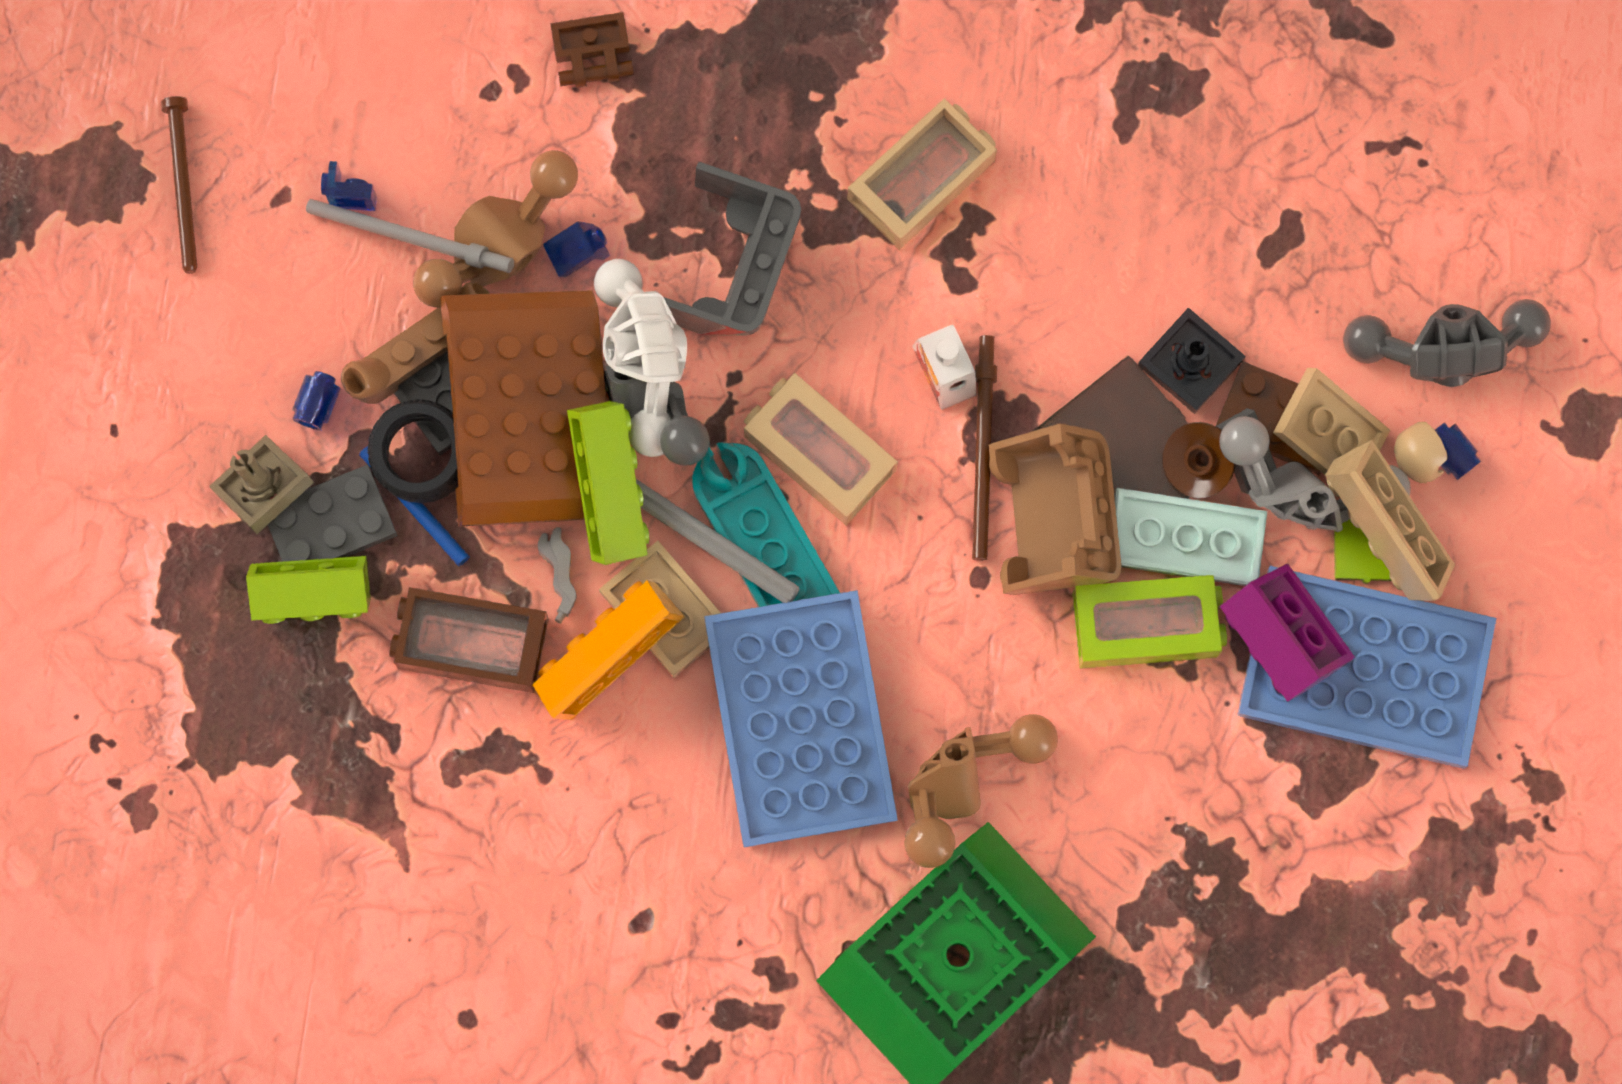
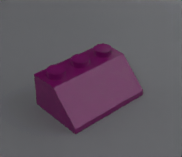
M1288 563L1251 581L1220 606L1226 615L1229 625L1239 633L1249 647L1252 657L1262 665L1271 678L1274 688L1284 696L1287 702L1306 692L1355 658Z

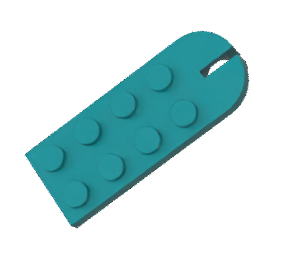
M716 443L717 452L732 479L728 480L721 473L714 460V454L709 447L705 456L697 462L694 468L692 485L694 495L714 531L799 587V591L793 601L840 593L762 457L754 449L743 444ZM740 574L758 607L783 603Z

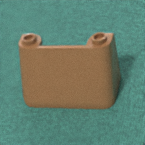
M1060 423L989 444V467L991 473L1000 482L1012 486L1018 556L1007 558L1001 567L1000 579L1003 594L1021 595L1117 580L1121 573V556L1110 451L1103 435L1094 430Z

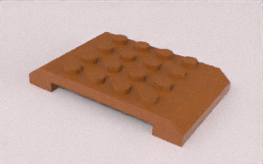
M593 290L443 295L440 298L443 336H447L459 484V487L455 489L458 527L585 520L567 410L606 402L599 309Z

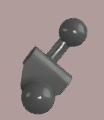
M1531 299L1519 300L1506 309L1502 318L1503 330L1499 331L1480 311L1459 304H1449L1441 307L1430 316L1416 342L1411 344L1392 337L1388 325L1382 319L1372 315H1364L1355 318L1348 324L1343 335V345L1347 354L1357 362L1375 363L1386 357L1410 366V376L1414 379L1431 381L1448 387H1457L1464 385L1473 377L1502 370L1507 363V354L1516 346L1528 348L1543 342L1551 329V317L1548 310L1541 303Z
M604 360L605 392L608 393L609 401L624 404V408L627 409L632 419L635 414L644 409L647 382L614 371ZM670 382L666 412L671 420L664 426L661 432L660 446L663 454L671 462L678 465H692L700 461L707 453L710 443L709 433L701 421L688 416L681 385L676 382Z

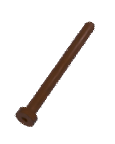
M173 96L162 99L161 106L162 112L168 114L182 269L185 273L191 274L196 272L197 257L183 112L188 110V100L185 97Z

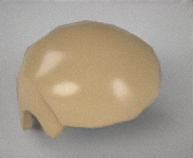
M1417 422L1397 436L1394 446L1398 467L1410 479L1419 483L1434 481L1444 473L1443 469L1439 471L1438 469L1447 460V453L1442 440L1434 428L1427 422Z

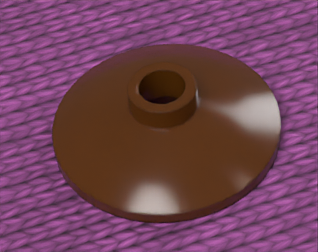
M1192 422L1182 425L1170 435L1164 447L1163 467L1168 480L1179 492L1192 498H1207L1218 494L1229 484L1235 471L1236 464L1230 462L1223 455L1220 448L1219 440L1222 430L1212 424ZM1202 452L1208 455L1209 463L1207 465L1202 464L1200 461Z

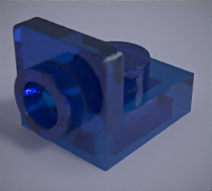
M329 161L328 173L323 172L321 177V194L326 195L329 204L344 209L376 211L377 196L373 184H368L367 181L358 178H349L345 182H341L342 173L338 162Z
M577 221L543 243L558 277L566 278L592 260H604L610 256L605 246L607 245L605 234L598 226L591 223Z

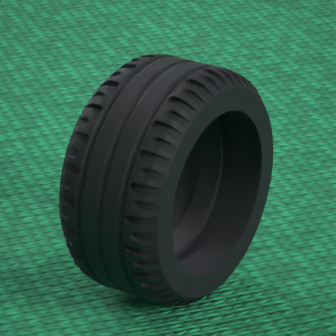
M414 399L396 404L380 416L370 433L367 450L372 472L384 488L394 496L408 502L430 503L443 499L459 487L452 411L434 401ZM421 420L435 422L446 430L452 443V453L446 468L437 477L422 483H411L401 479L395 474L389 463V447L393 437L402 427L409 423Z

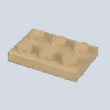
M1307 368L1273 433L1325 475L1334 459L1370 440L1374 442L1380 451L1390 429L1319 369Z
M657 540L647 549V556L638 557L603 585L599 592L616 609L626 600L623 594L636 582L641 581L644 583L649 580L655 582L685 617L649 650L672 677L675 678L710 649L704 616L721 614V612Z

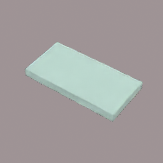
M1115 489L1114 499L1121 567L1182 577L1214 575L1215 582L1246 586L1251 581L1259 578L1268 511L1128 489Z

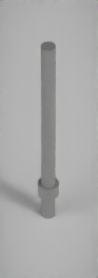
M310 199L306 205V212L308 214L465 260L467 265L482 269L484 266L507 273H510L514 267L513 258L490 252L488 247L476 243L466 245L314 199Z

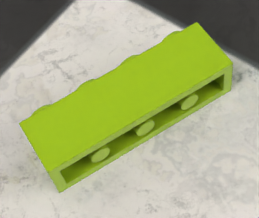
M612 401L567 410L591 561L607 565L647 556L646 544L649 543L650 537L647 525L642 521L640 507L643 506L644 499L640 486L636 484L634 469L637 468L638 462L636 452L630 446L628 431L631 430L632 425L629 412L624 408V404Z

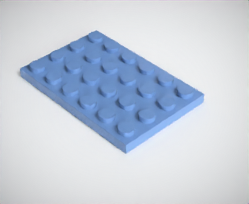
M1269 566L1267 573L1277 569L1278 567ZM1294 571L1355 658L1306 692L1287 702L1284 696L1274 688L1271 678L1262 665L1250 654L1237 716L1462 769L1467 768L1497 618L1425 601L1408 600L1404 596Z
M858 591L704 616L743 847L898 821Z

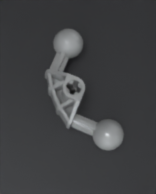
M1241 416L1232 419L1224 426L1219 440L1221 451L1230 462L1243 467L1251 487L1249 496L1255 504L1269 509L1281 520L1288 519L1305 525L1308 529L1315 530L1319 528L1335 530L1336 532L1343 530L1342 523L1350 519L1347 507L1341 499L1336 500L1332 490L1303 464L1289 462L1269 472L1263 458L1269 448V434L1260 421L1252 417ZM1389 465L1410 496L1411 485L1407 475L1400 468Z

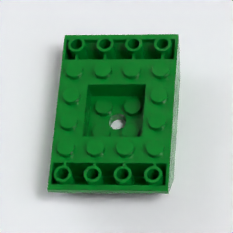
M987 822L954 850L946 863L935 867L850 945L816 982L909 1084H939L1096 936L1002 835ZM953 945L964 946L969 952L968 963L961 967L951 965L946 957L949 947Z

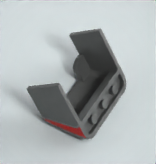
M698 161L695 187L729 198L725 215L727 223L737 232L749 236L725 302L711 297H704L694 302L691 307L665 297L664 299L677 325L681 328L703 335H751L757 332L764 322L800 220V202L795 195L787 191Z

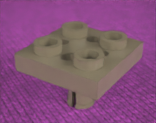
M266 435L250 450L238 451L237 454L241 457L239 460L233 455L230 461L231 467L209 486L256 534L263 530L314 483L309 475Z

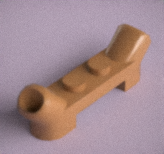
M467 282L461 288L459 295L490 293L479 283ZM441 307L429 313L365 358L346 364L341 373V383L346 392L361 402L377 404L398 391L400 383L447 352V336H443Z

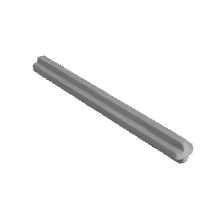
M636 479V484L640 486L644 499L643 506L640 508L781 602L788 603L795 599L799 591V587Z

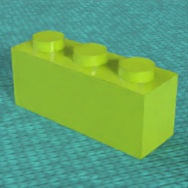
M366 556L250 564L246 576L251 621L262 620L263 623L275 624L284 621L285 618L301 617L304 621H315L323 618L325 615L356 618L361 616L362 613H368L371 595Z

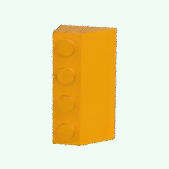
M647 580L644 583L638 581L623 594V597L626 599L615 610L613 607H609L602 612L594 621L597 626L587 635L581 633L566 646V649L569 651L559 661L552 659L539 670L538 675L540 678L533 686L553 719H574L685 617L655 582Z

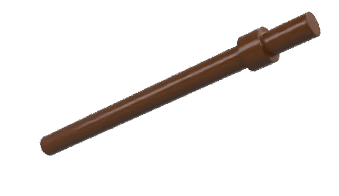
M990 335L980 336L979 364L975 365L978 398L972 559L978 561L987 560L989 444H991L993 383L997 382V366L994 365L995 337Z

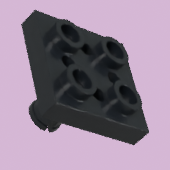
M1188 307L1142 357L1138 366L1191 412L1196 414L1244 361L1246 356ZM1205 370L1204 375L1207 376L1210 372L1211 376L1209 378H1203L1200 372ZM1174 372H1176V375H1177L1178 377H1181V375H1182V373H1183V374H1184V378L1181 379V380L1176 379V378L1174 377Z

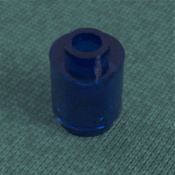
M315 371L313 376L305 375L292 408L295 412L292 420L307 428L321 430L323 424L328 423L341 390L339 386L335 385L336 378L320 371Z
M1444 422L1435 429L1447 453V460L1441 467L1448 475L1452 473L1458 480L1481 462L1476 455L1478 450L1456 423L1449 428Z

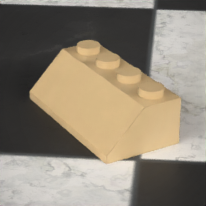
M1370 440L1334 459L1325 474L1328 487L1336 497L1341 498L1347 507L1348 516L1353 525L1361 528L1368 538L1369 547L1373 555L1377 559H1382L1388 568L1393 585L1398 590H1402L1408 600L1435 601L1441 598L1455 564L1374 442Z

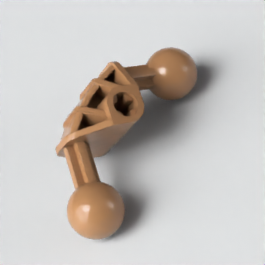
M550 150L540 154L531 165L530 180L533 187L523 202L487 196L472 204L455 226L454 241L466 245L471 243L488 247L490 252L513 258L514 267L510 273L484 266L482 269L467 265L465 260L454 257L453 264L444 259H431L422 263L414 274L413 288L419 300L430 307L439 308L441 307L440 298L443 295H459L462 284L468 281L486 286L508 279L523 271L542 247L545 224L539 217L551 199L567 196L577 184L578 169L574 160L568 154L558 150Z
M1028 714L1017 719L1008 732L972 736L971 727H967L951 740L945 741L941 748L920 766V771L908 784L910 805L915 822L908 828L904 839L905 850L909 858L917 865L925 868H934L946 863L954 852L955 836L951 827L938 817L944 819L963 818L975 814L980 809L981 799L976 757L1013 753L1015 757L1025 763L1037 764L1044 762L1053 755L1058 744V734L1053 723L1044 716Z

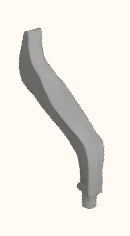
M556 527L551 534L550 541H548L546 533L541 535L538 541V550L543 559L554 568L553 587L555 592L562 598L555 621L561 624L565 616L568 617L571 613L577 594L569 579L571 566L570 548L561 540V528Z

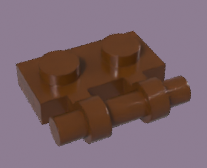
M624 12L550 23L556 62L571 61L573 70L558 72L560 86L575 84L576 88L587 86V82L608 79L609 83L620 81L619 77L634 75L631 60L616 61V54L630 52ZM605 57L606 64L585 68L583 66L582 59Z

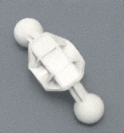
M612 259L600 266L594 278L595 292L600 300L609 306L618 307L604 328L603 354L606 363L614 371L647 382L644 409L635 414L631 419L632 426L628 433L630 444L638 453L648 457H657L663 455L660 446L661 432L664 426L671 420L666 412L670 382L679 381L683 375L687 356V338L684 330L677 325L664 297L656 291L644 292L642 290L643 281L638 268L627 260Z

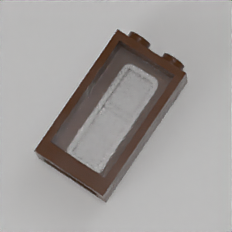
M409 587L407 598L401 597L397 619L402 620L399 635L394 634L392 637L389 656L394 658V664L398 669L534 693L535 688L533 684L537 681L549 620L546 611Z

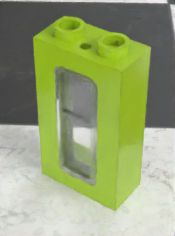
M1214 575L1078 585L1073 590L1072 597L1080 669L1217 658L1222 651V646H1227L1225 623L1219 624L1218 609H1221L1220 606L1223 604L1221 586H1215Z

